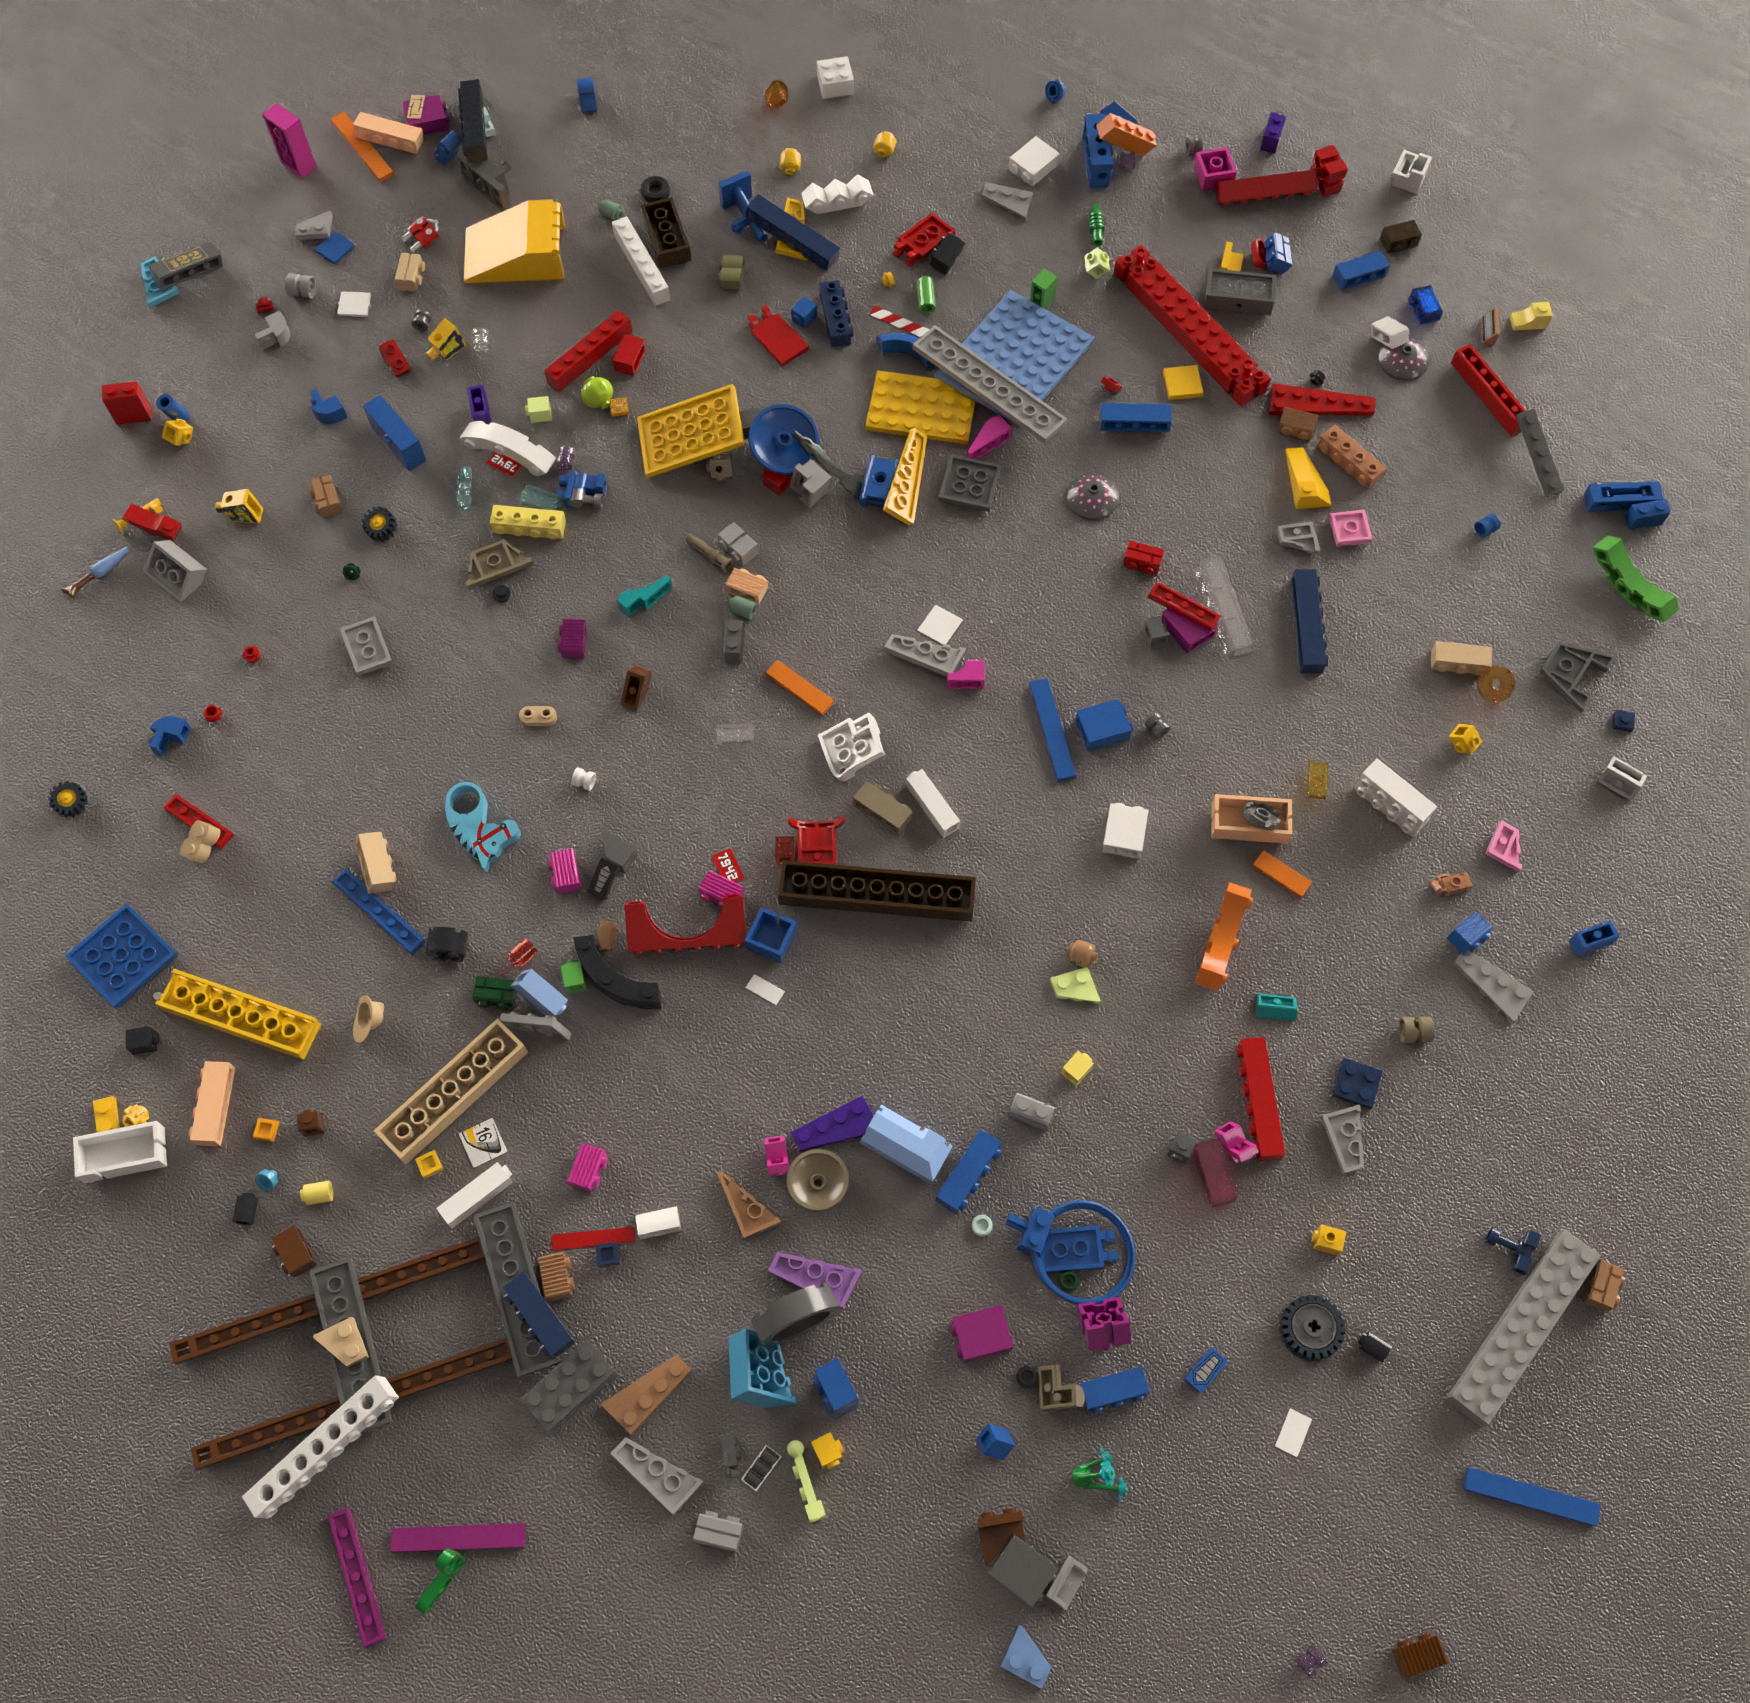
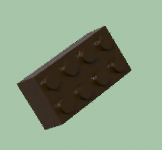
M673 197L642 204V218L659 268L692 261L690 245Z

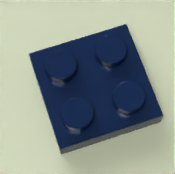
M1343 1058L1332 1096L1371 1110L1383 1071Z

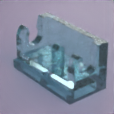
M529 484L526 485L520 497L523 504H532L546 510L556 511L557 507L561 508L563 505L559 495Z

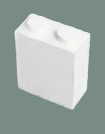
M1035 136L1010 157L1009 170L1033 187L1059 165L1060 153Z
M1111 803L1108 811L1102 852L1140 859L1148 810L1139 806L1129 807L1122 803Z

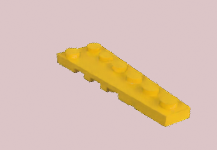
M916 428L909 432L883 507L885 512L908 526L914 524L927 436Z

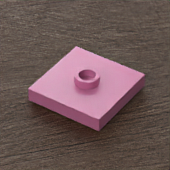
M1365 510L1330 513L1329 520L1336 547L1372 542L1373 539Z

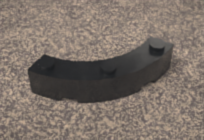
M593 935L573 937L575 949L585 973L595 987L604 995L623 1005L627 1004L639 1009H662L658 982H638L620 976L609 968L600 957Z

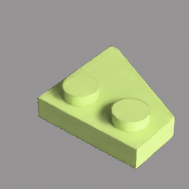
M1088 967L1050 978L1056 998L1072 999L1079 1002L1082 1000L1091 1001L1093 1004L1100 1003V998Z

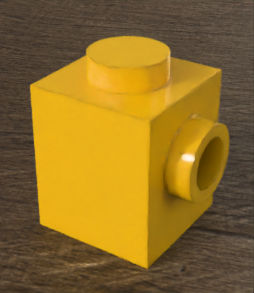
M1321 1225L1313 1232V1249L1338 1256L1343 1252L1346 1231Z
M831 1432L811 1442L822 1468L827 1467L830 1470L840 1464L839 1460L842 1459L841 1453L844 1452V1449L839 1439L834 1440Z

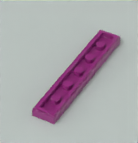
M350 1507L327 1515L363 1648H367L386 1640L387 1637Z
M526 1524L392 1528L390 1552L446 1550L447 1548L466 1550L525 1547Z

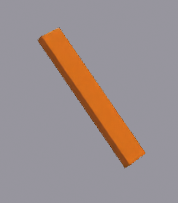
M345 111L330 118L333 125L380 183L394 176L393 170L369 141L355 138L354 123Z

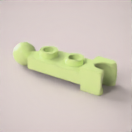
M793 1440L788 1444L787 1452L795 1460L796 1466L792 1468L796 1480L801 1479L803 1487L799 1488L802 1500L808 1501L805 1509L809 1521L812 1523L825 1518L826 1515L821 1500H816L802 1456L804 1445L799 1440Z

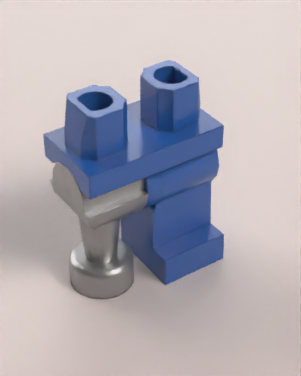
M570 471L569 476L560 475L559 485L560 487H565L566 490H557V501L566 503V508H580L584 503L594 504V507L602 508L607 486L605 474L598 473V476Z

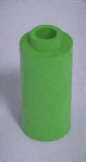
M923 276L917 280L918 304L920 313L927 315L932 314L936 310L934 285L932 278Z

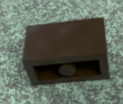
M1415 220L1383 227L1380 240L1388 254L1418 246L1422 233Z

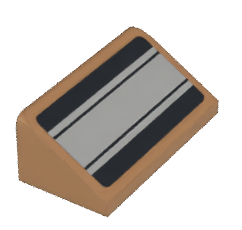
M1494 307L1481 317L1482 344L1494 345L1500 335L1498 307Z

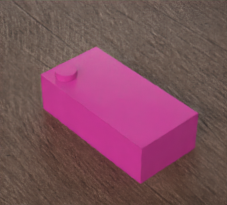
M275 103L262 115L279 160L298 176L304 178L317 166L300 119L280 104Z

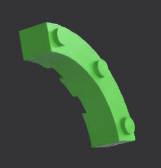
M1606 536L1593 546L1599 566H1603L1607 572L1605 577L1618 594L1634 608H1641L1645 611V615L1661 622H1665L1679 611L1675 595L1657 588L1637 570L1626 552L1622 539Z

